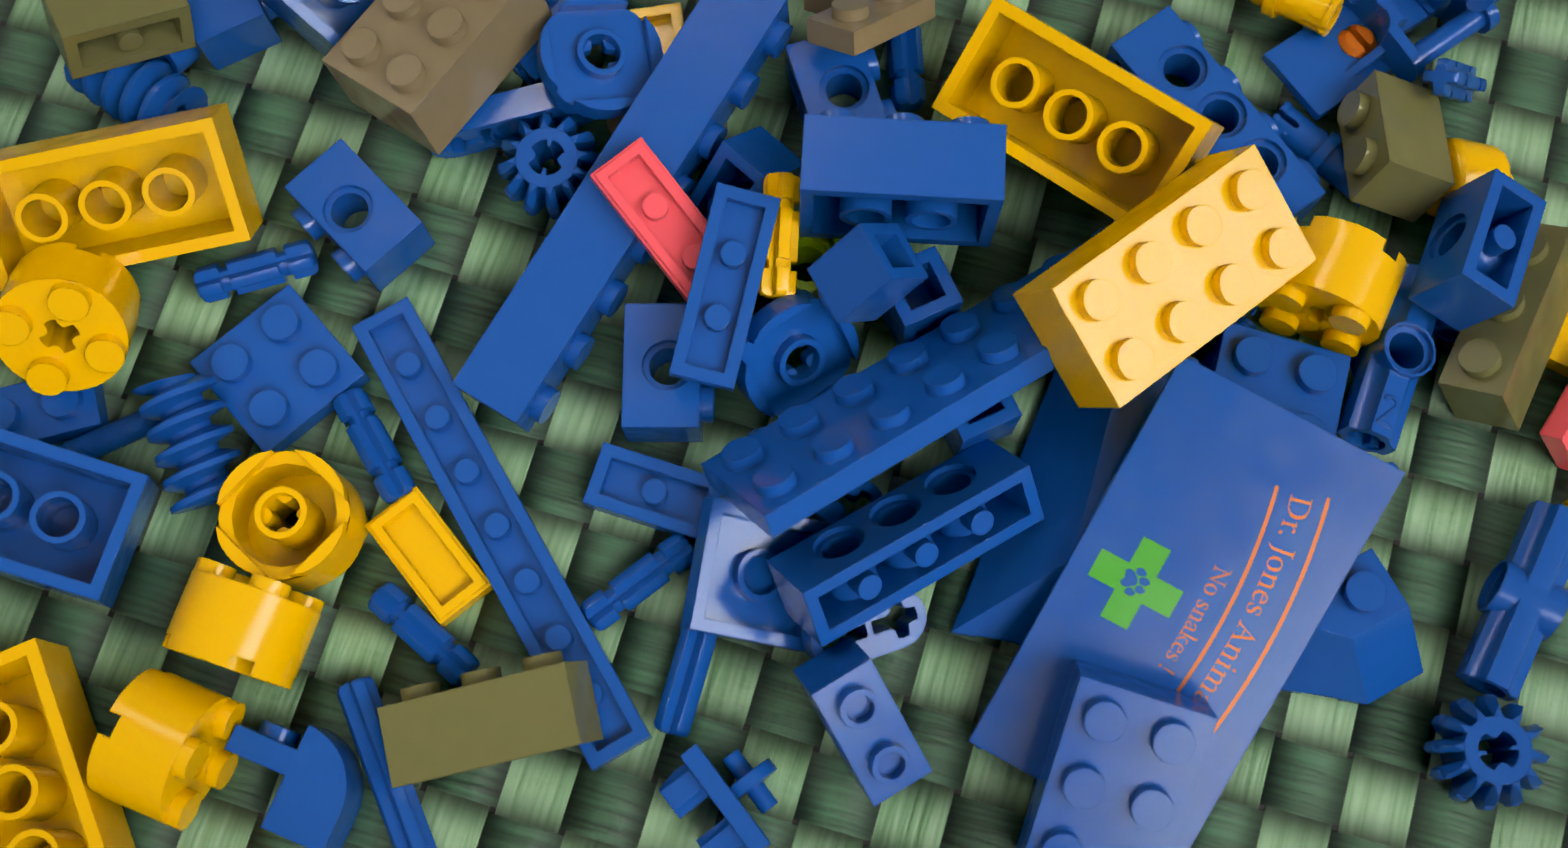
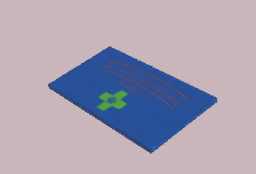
M1186 358L1175 366L970 734L969 742L974 744L977 749L985 750L1027 774L1038 778L1075 659L1206 699L1216 714L1218 721L1176 848H1190L1400 484L1405 472L1400 470L1395 463L1385 462L1200 365L1196 358Z

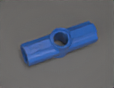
M1407 264L1405 275L1378 340L1372 344L1361 346L1357 356L1351 357L1350 367L1354 379L1336 432L1341 435L1343 440L1366 452L1386 455L1396 450L1418 378L1430 371L1436 361V347L1432 334L1437 317L1408 299L1419 265Z
M1536 500L1528 505L1506 559L1500 561L1493 568L1480 591L1477 600V610L1482 612V615L1456 673V676L1465 683V686L1483 695L1493 694L1507 702L1518 699L1541 641L1548 639L1555 632L1568 608V589L1564 587L1568 579V507Z

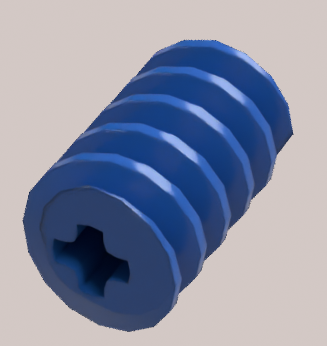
M152 58L73 80L66 64H64L65 78L70 86L77 92L85 94L90 102L102 107L110 117L120 120L122 124L208 106V96L201 87H191L188 78L183 74L173 73L171 66L164 60Z
M196 373L182 374L144 384L132 391L133 394L139 396H154L139 407L140 418L162 421L147 432L148 443L170 445V447L155 457L156 467L178 470L162 483L164 492L183 493L186 495L170 507L171 515L216 504L220 489L231 473L227 471L226 466L242 455L240 449L220 448L218 443L234 431L233 425L212 423L210 418L226 407L225 400L204 399L203 392L219 382L217 376L197 375Z

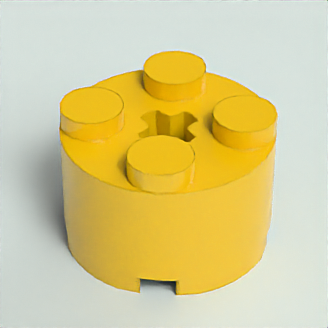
M1314 216L1310 226L1299 227L1317 260L1258 304V307L1262 310L1259 323L1273 333L1284 336H1292L1295 333H1299L1320 341V345L1324 349L1356 357L1361 346L1372 344L1378 340L1405 275L1407 262L1400 251L1396 261L1382 251L1387 240L1366 227L1335 217Z
M67 242L40 246L31 250L19 260L0 295V358L15 374L25 379L27 385L34 392L41 395L54 396L63 391L90 389L109 380L121 369L125 362L138 323L141 296L130 272L117 259L100 251L98 256L77 249L79 244Z
M270 450L249 457L227 477L220 489L217 505L220 506L218 515L219 527L216 526L217 538L229 559L250 574L255 573L291 586V590L300 592L312 591L341 576L357 558L369 532L364 526L369 520L366 516L363 501L355 487L324 460L307 451L274 452ZM295 511L297 512L298 521L291 527L286 519Z
M198 557L166 631L167 635L162 646L291 690L320 620V613L325 602L293 591L291 586L255 573L251 577L236 573L237 570L204 557Z
M156 668L142 672L127 685L110 709V712L121 716L110 738L100 733L96 736L87 764L86 778L88 787L119 805L179 831L185 830L195 818L202 800L211 787L217 790L223 789L234 774L239 756L224 748L236 724L241 725L246 711L245 704L170 672L165 673Z

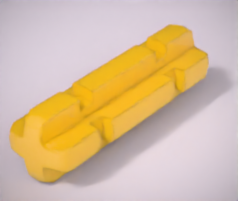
M788 172L769 173L763 181V194L781 198L758 290L759 295L768 299H778L796 293L797 272L791 271V264H796L798 260L800 212L794 211V205L800 204V177Z

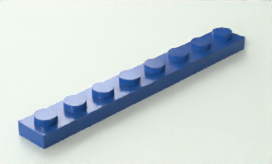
M405 297L352 326L356 337L530 657L548 652L562 651L564 661H588L604 737L602 740L578 745L591 770L596 771L653 738L461 390L452 384L454 378L409 298Z

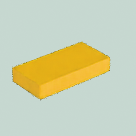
M417 486L364 525L437 622L444 628L493 590L484 571Z

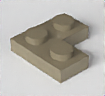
M804 0V10L816 13L806 18L807 41L818 46L856 56L935 18V0Z

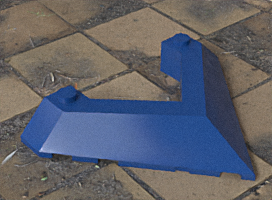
M1219 333L1217 336H1215L1213 339H1211L1209 342H1207L1205 345H1203L1189 357L1211 346L1221 333ZM1055 368L1019 458L1030 465L1045 519L981 555L951 630L952 634L975 638L979 636L1013 642L1015 645L1021 644L1166 383L1169 372L1121 408H1079ZM1372 548L1359 554L1281 691L1297 694L1307 693L1336 698L1342 702L1367 705L1423 673L1410 607Z

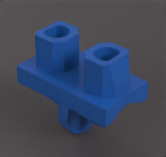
M697 744L680 755L685 763L676 769L658 789L680 819L709 797L725 817L696 840L700 848H766L771 842L740 802V799L748 795L762 815L778 803L763 782L777 770L771 759H766L753 769L741 751L736 749L723 759V763L737 780L736 783L729 787Z

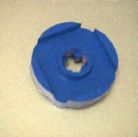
M567 0L559 6L558 12L546 22L538 40L536 62L540 78L544 86L552 94V100L559 110L567 114L578 113L592 119H614L625 116L662 59V45L655 27L645 16L643 21H641L635 13L626 9L628 6L627 2L623 0ZM597 44L601 45L604 54L614 55L616 61L608 63L606 69H600L595 67L594 64L589 63L585 56L589 55L592 45Z
M805 289L796 290L794 295H786L773 300L751 318L736 378L739 389L757 409L771 417H774V415L780 416L782 412L790 407L809 402L833 388L834 384L845 376L851 357L857 360L859 341L855 327L852 323L837 324L833 315L823 307L819 297ZM807 345L808 348L800 354L803 363L799 367L794 369L788 363L786 364L789 354L795 348Z

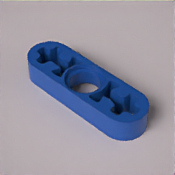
M543 82L490 95L439 156L432 151L431 153L440 158H457L501 147L502 140L521 141L522 138L517 129L519 121L529 124L533 131L540 128L539 119L543 112L550 114L555 128L567 116L575 119L577 127L588 124L595 119L584 117L578 113L567 114L559 110L552 100V94L547 90Z

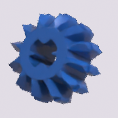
M543 112L539 119L540 128L533 131L529 124L519 121L517 129L522 138L521 141L502 140L501 148L510 159L497 165V172L501 179L510 181L505 188V193L510 201L514 202L524 199L523 208L528 215L533 217L546 204L551 219L558 220L562 213L561 204L570 201L600 154L592 152L596 141L590 131L577 134L578 127L575 119L567 116L555 128L550 114ZM549 159H553L555 165H560V170L551 175L548 174L545 168L542 169L541 167Z
M1493 694L1477 696L1474 704L1467 698H1460L1450 703L1451 716L1445 714L1437 715L1430 722L1442 739L1425 742L1423 749L1431 755H1440L1442 764L1434 766L1429 776L1433 777L1434 780L1452 778L1448 797L1456 802L1466 801L1471 797L1476 809L1482 811L1494 810L1498 801L1505 807H1515L1523 802L1521 788L1535 790L1543 784L1540 777L1531 768V764L1546 763L1551 756L1542 750L1533 749L1531 740L1538 738L1544 728L1537 724L1520 726L1524 706L1510 703L1500 708L1497 696ZM1486 740L1491 748L1479 751V742ZM1492 754L1491 764H1485L1480 756Z

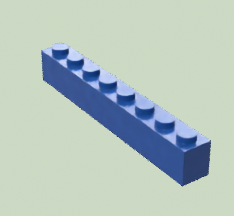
M787 0L698 1L452 382L454 386L528 433L535 422L542 424L549 418L560 399L561 392L557 390V387L569 368L574 371L579 369L593 348L595 339L590 335L603 315L609 318L621 306L628 291V285L624 282L636 263L644 265L651 258L592 183L590 174L638 138L642 137L683 191L690 197L695 185V181L691 179L703 158L708 161L712 160L720 144L726 139L728 129L724 125L735 108L738 107L743 110L754 97L760 83V77L757 74L768 56L776 59L790 39L793 26L790 25Z

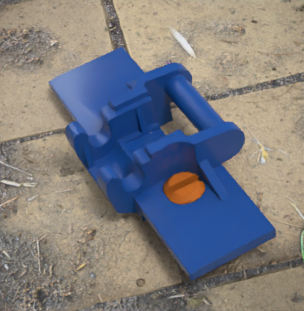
M1344 0L1342 11L1328 35L1323 37L1305 27L1266 52L1262 60L1317 121L1340 106L1344 97L1350 91L1356 90L1375 69L1389 75L1394 73L1400 79L1413 82L1423 75L1427 64L1474 33L1485 34L1496 27L1500 21V13L1495 3L1500 0H1493L1492 5L1481 12L1468 10L1465 0ZM1433 16L1440 18L1445 23L1415 44L1405 35Z

